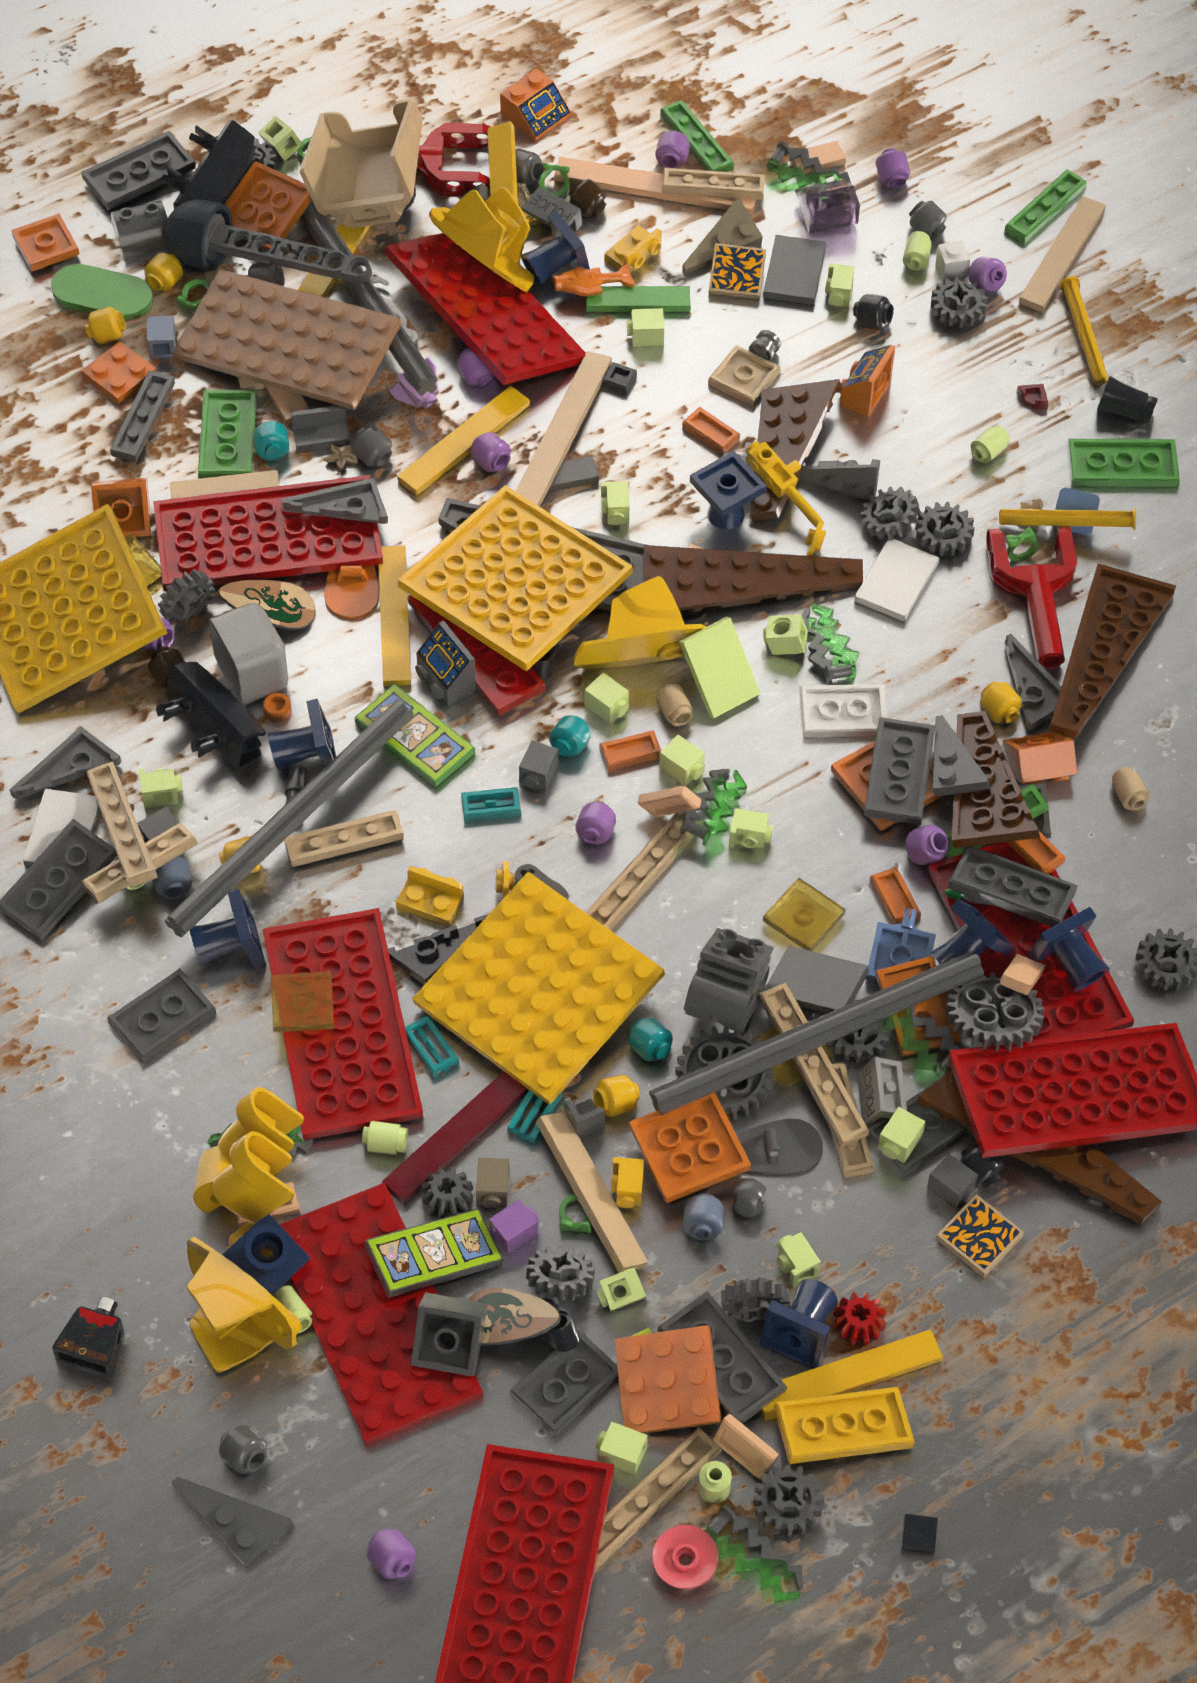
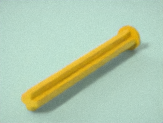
M1069 276L1061 280L1059 287L1065 293L1093 382L1097 386H1102L1107 383L1108 375L1079 290L1080 281L1076 276Z
M1133 508V511L1000 509L999 524L1133 527V530H1136V508Z

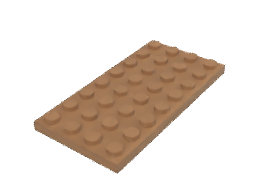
M219 269L172 354L178 360L355 410L402 323L395 316Z

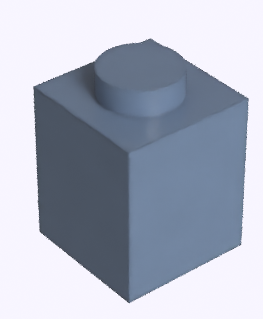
M174 316L147 317L149 358L174 357L172 354L176 346Z

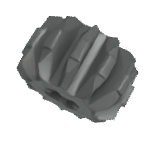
M453 1166L449 1169V1172H444L439 1167L438 1175L429 1172L427 1182H423L421 1185V1191L423 1192L421 1196L422 1203L428 1205L427 1208L430 1215L438 1212L440 1219L444 1218L446 1214H450V1216L456 1215V1211L466 1212L467 1204H471L473 1201V1194L471 1193L473 1185L471 1181H467L464 1171L456 1174Z

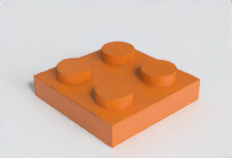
M60 213L11 230L13 239L31 272L80 255L79 248Z
M119 341L82 369L81 373L82 378L120 405L141 388L149 370L157 372L153 365Z

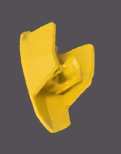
M502 187L485 201L477 190H471L451 209L446 207L431 208L428 213L431 222L454 243L519 289L527 292L534 282V275L519 264L530 225L525 214L507 188Z
M657 576L623 592L612 600L607 638L582 642L574 655L573 664L581 669H602L650 664L685 657L679 641L707 626L702 624L685 625L668 586L662 577Z
M191 1237L187 1240L188 1262L191 1272L195 1275L187 1285V1290L199 1306L198 1311L190 1320L189 1326L199 1347L215 1372L221 1373L260 1353L272 1342L286 1350L298 1344L296 1342V1335L302 1330V1325L290 1310L250 1275L196 1237Z

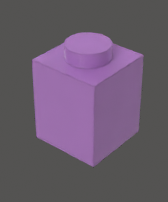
M519 1199L489 1219V1230L493 1238L505 1253L509 1255L538 1236L539 1218L532 1207H526Z

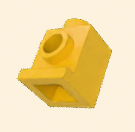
M613 1157L611 1193H617V1206L621 1208L641 1206L644 1159Z

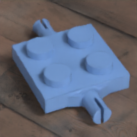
M910 908L905 909L902 924L892 925L878 922L868 964L869 973L866 977L867 980L877 982L875 976L877 970L932 956L931 952L933 951L936 934L924 932L914 927L916 910L912 909L911 917L908 919Z

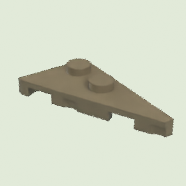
M740 198L732 203L683 263L682 272L684 275L713 262L715 243L751 247L762 242L763 236Z

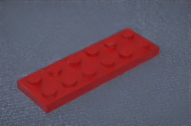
M408 595V603L431 632L440 622L444 621L475 658L476 689L498 716L546 691V684L532 667L527 671L523 670L413 596Z

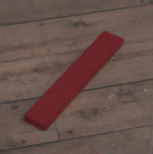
M503 1071L383 1179L382 1183L385 1182L388 1191L405 1205L421 1190L423 1182H427L429 1172L438 1175L439 1167L444 1169L523 1098L529 1089Z

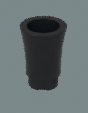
M1109 376L1097 411L1113 413L1137 421L1140 418V420L1149 423L1158 398L1148 396L1149 393L1133 388Z

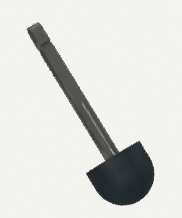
M202 199L186 201L171 212L165 225V240L171 253L181 263L199 269L216 270L221 266L226 255L335 279L343 278L344 281L358 284L367 282L372 276L369 261L364 257L349 254L347 257L343 252L233 227L230 209L225 204ZM241 239L248 240V243L243 247L235 246L237 241ZM271 245L269 251L265 253L259 252L261 246ZM311 255L318 256L317 261L314 263L305 262ZM333 261L342 262L341 266L336 269L329 268ZM358 266L366 267V270L361 274L353 273V270Z

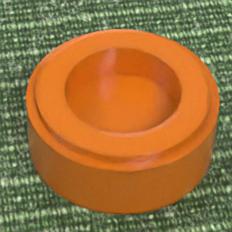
M272 693L264 699L263 712L269 720L278 722L290 716L292 711L291 701L285 694Z

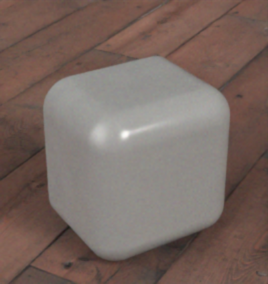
M249 603L209 619L213 653L224 675L218 681L230 692L233 691L235 697L243 705L279 692L286 687L288 683V669L285 645L262 606L256 603Z

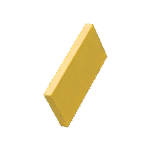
M898 1387L775 1402L774 1410L789 1464L910 1449L915 1444Z

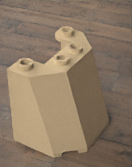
M414 98L400 100L394 105L393 114L397 121L394 124L352 130L348 119L340 112L331 111L319 114L299 170L317 212L325 216L330 214L342 220V225L350 229L398 222L403 210L409 204L414 194L423 120Z

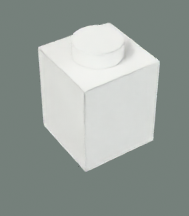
M963 240L938 245L935 267L942 284L944 285L946 278L951 282H954L955 277H958L960 281L968 278L970 257Z

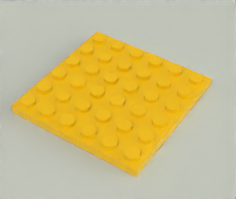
M505 485L398 579V587L527 671L633 573V566Z
M108 504L0 562V675L13 707L18 713L27 710L167 634L113 510Z
M527 872L418 991L412 1000L417 1007L550 1105L664 977L665 969L530 872Z

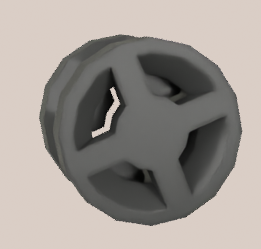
M761 330L756 336V340L750 344L749 351L771 361L774 353L781 347V340L774 332Z

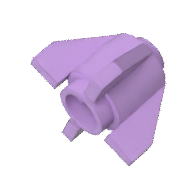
M427 357L425 361L437 377L436 366ZM400 373L397 376L401 382H398L389 390L396 400L417 408L421 406L428 408L438 399L436 395L439 392L437 388L432 394L427 391L423 396L419 395L405 373Z

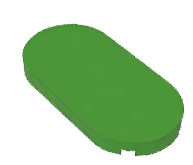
M86 264L65 266L56 272L51 281L53 296L60 305L86 313H91L105 307H113L116 311L119 310L122 313L125 321L133 320L134 316L139 314L140 317L146 314L153 303L152 290L145 280L136 276Z

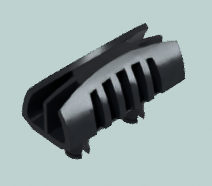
M229 120L216 137L196 125V134L191 132L189 140L208 150L191 177L186 178L169 166L167 173L170 176L163 174L161 178L162 182L180 191V194L173 203L174 210L182 203L194 199L225 204L242 180L256 149L254 145L255 136L234 120Z
M184 662L175 665L169 674L165 695L168 701L156 706L158 717L164 715L163 721L165 722L179 714L184 716L203 736L191 741V750L193 753L198 751L199 758L216 750L237 772L262 755L259 748L262 746V743L258 736H264L267 732L256 718L220 681L198 662Z

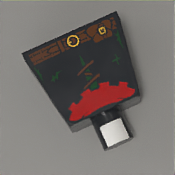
M100 1297L95 1310L83 1306L78 1307L52 1346L56 1361L112 1378L124 1331L121 1319L113 1316L118 1306L117 1302L107 1297Z

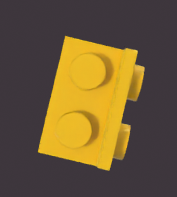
M638 225L604 253V260L618 270L622 266L629 264L631 273L633 270L639 269L651 255L659 252L662 246V231L656 228L650 233Z
M409 866L407 870L408 879L396 900V908L450 927L464 900L463 885L454 878H444L433 874L426 868Z

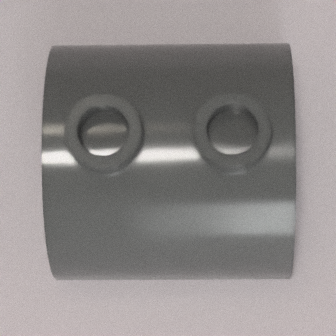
M162 201L148 202L144 205L131 208L126 207L111 212L112 224L124 259L169 249L165 240V225L168 217Z

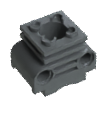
M717 928L700 952L699 957L701 959L697 964L698 969L691 980L683 1008L685 1014L698 1019L710 1020L715 1015L718 1016V1023L727 1029L742 1033L750 1017L758 1008L759 993L763 992L770 971L768 964L771 959L769 956L774 947L765 944L760 939H749L737 935L733 930Z

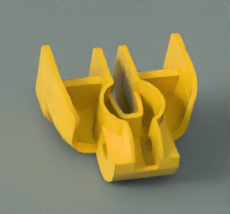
M260 1087L255 1088L238 1101L236 1106L238 1120L224 1132L219 1139L218 1146L204 1151L199 1157L193 1200L200 1210L208 1214L219 1206H224L241 1218L257 1220L264 1218L294 1197V1191L273 1175L292 1163V1156L288 1152L294 1148V1141L287 1137L286 1134L301 1125L304 1117L275 1094Z

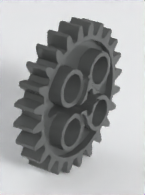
M991 972L990 978H986L983 975L978 977V979L951 989V994H948L945 1012V1015L948 1016L947 1023L953 1025L954 1033L962 1031L961 1040L970 1037L972 1039V1046L980 1042L984 1050L989 1045H993L995 1051H999L1000 1045H1004L1008 1051H1011L1013 1043L1019 1048H1022L1023 1040L1031 1043L1032 1037L1038 1036L1039 1029L1042 1028L1045 1009L1041 1007L1042 998H1036V990H1031L1028 995H1024L1000 984L1001 978H997L994 972Z
M712 1026V1034L709 1036L705 1031L701 1030V1040L691 1037L692 1047L683 1045L682 1050L685 1056L677 1057V1062L680 1066L675 1067L676 1076L680 1078L721 1060L724 1049H727L728 1056H731L761 1043V1039L759 1038L751 1042L752 1035L750 1031L741 1036L740 1033L735 1031L734 1033H729V1029L726 1027L723 1028L722 1033H718L717 1028ZM708 1055L717 1057L716 1060L711 1062L703 1060ZM767 1069L735 1083L744 1084L746 1088L743 1090H735L732 1088L733 1085L727 1087V1093L724 1097L721 1096V1090L715 1092L725 1113H731L733 1119L736 1120L737 1111L741 1110L747 1116L749 1115V1105L758 1109L759 1101L757 1098L766 1100L767 1092L765 1090L772 1089V1081L769 1079L774 1078V1070Z

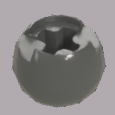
M754 1178L738 1181L734 1194L737 1195H735L732 1208L744 1217H754L761 1214L766 1187Z

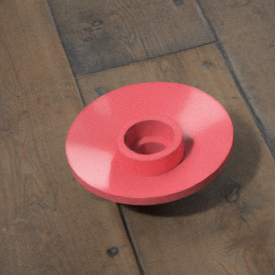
M678 1525L666 1530L656 1541L652 1554L653 1566L660 1579L669 1586L684 1590L694 1589L705 1584L715 1573L718 1565L717 1546L712 1537L703 1529L692 1525ZM682 1557H689L692 1560L687 1566L682 1565L679 1561Z

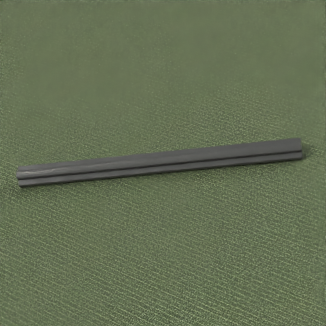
M311 201L301 215V220L319 247L343 252L348 257L352 252L329 218L317 212L313 201ZM336 260L331 264L336 269L341 266L342 262ZM358 266L353 270L354 274H361L364 272L361 266ZM341 278L360 307L394 316L370 279L365 283L358 284L344 281ZM400 326L388 349L418 394L423 396L427 391L432 394L438 388L435 384L438 379L403 327Z
M400 699L391 704L165 919L167 927L173 929L175 935L183 937L228 892L235 888L414 716L412 709L406 707L404 701Z
M970 951L649 1091V1095L653 1101V1107L662 1116L984 975V971L980 966L981 960L977 954L974 955Z

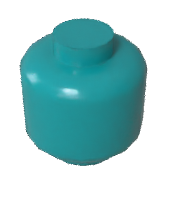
M276 421L264 422L257 426L254 431V446L257 455L261 459L276 461L286 456L290 443L287 430L281 423Z
M573 715L562 717L549 734L551 746L557 748L558 754L565 757L579 755L591 738V731L586 721L581 717Z
M654 1017L640 1018L631 1025L628 1043L642 1059L649 1062L665 1058L670 1053L673 1035L658 1019Z

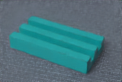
M518 787L461 793L464 822L521 816ZM513 798L512 800L496 801V799ZM485 801L482 803L468 804V802Z
M429 1015L405 1027L409 1044L433 1078L437 1077L440 1071H448L449 1066L453 1065L455 1067L459 1064V1058ZM425 1025L448 1057L444 1060L421 1026ZM415 1030L421 1041L424 1043L428 1051L431 1053V1055L437 1062L436 1065L428 1056V1054L421 1046V1044L419 1043L415 1035L412 1033V1031Z
M529 1090L507 1126V1132L535 1144L541 1134L539 1127L536 1124L531 1134L527 1133V1130L544 1103L541 1098L538 1097L521 1128H517L536 1096ZM562 1092L550 1105H547L541 1116L554 1112L562 1098Z

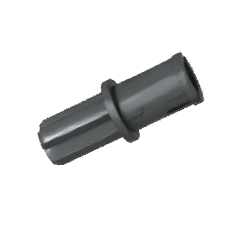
M294 765L290 769L288 787L284 790L286 804L305 787L307 769L303 766Z

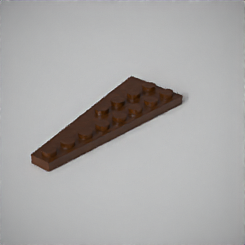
M644 545L643 582L657 576L662 577L679 611L693 609V612L702 611V608L709 606H721L724 608L759 603L761 599L777 597V600L785 599L787 595L802 593L803 596L812 595V592L822 590L837 592L858 589L863 583V559Z
M1097 564L1049 731L1072 738L1078 737L1172 599L1176 585Z
M951 1069L919 1095L917 1104L921 1107L927 1105L942 1113L941 1118L947 1121L951 1118L968 1127L967 1132L974 1135ZM1092 1144L1010 1154L1034 1168L1038 1165L1054 1174L1052 1178L1060 1182L1064 1179L1081 1188L1079 1192L1086 1196L1098 1197L1105 1201L1110 1209L1140 1225L1158 1210L1162 1203L1159 1198Z

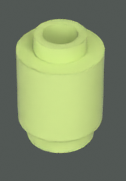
M921 231L913 232L906 240L902 262L911 270H922L928 264L932 243L926 233Z
M1001 426L989 427L970 445L971 454L974 459L982 463H989L1005 450L1007 443L1010 441L1007 431Z
M371 1121L369 1127L364 1126L362 1145H367L368 1152L397 1155L398 1152L405 1153L408 1129L401 1128L400 1124Z
M719 1461L708 1462L699 1472L698 1492L706 1502L720 1503L729 1496L732 1475L730 1469L724 1463Z

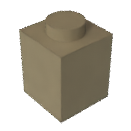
M478 1157L476 1205H483L487 1208L507 1206L509 1159Z

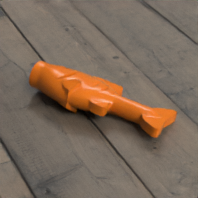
M629 264L622 266L618 272L600 273L599 267L584 269L579 266L560 275L553 276V287L555 291L575 293L580 296H595L602 294V284L620 282L624 286L633 288L634 281L630 274Z

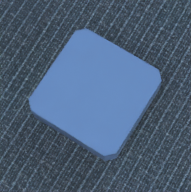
M1064 487L1059 492L1055 510H1098L1101 499L1095 494ZM1070 526L1071 532L1089 535L1093 530L1092 526Z

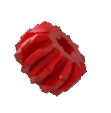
M853 1291L850 1295V1300L842 1297L839 1301V1307L834 1308L833 1316L836 1319L833 1322V1327L836 1330H840L839 1337L841 1340L850 1337V1344L852 1346L856 1344L857 1340H861L865 1347L869 1344V1338L877 1341L880 1338V1331L885 1330L886 1327L884 1320L886 1317L885 1308H879L880 1301L878 1298L869 1301V1294L867 1292L863 1294L862 1298H858V1295Z

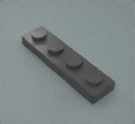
M149 370L110 448L111 456L137 462L175 385L174 376Z

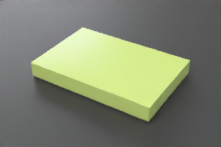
M725 617L679 641L710 718H716L761 694L730 617Z

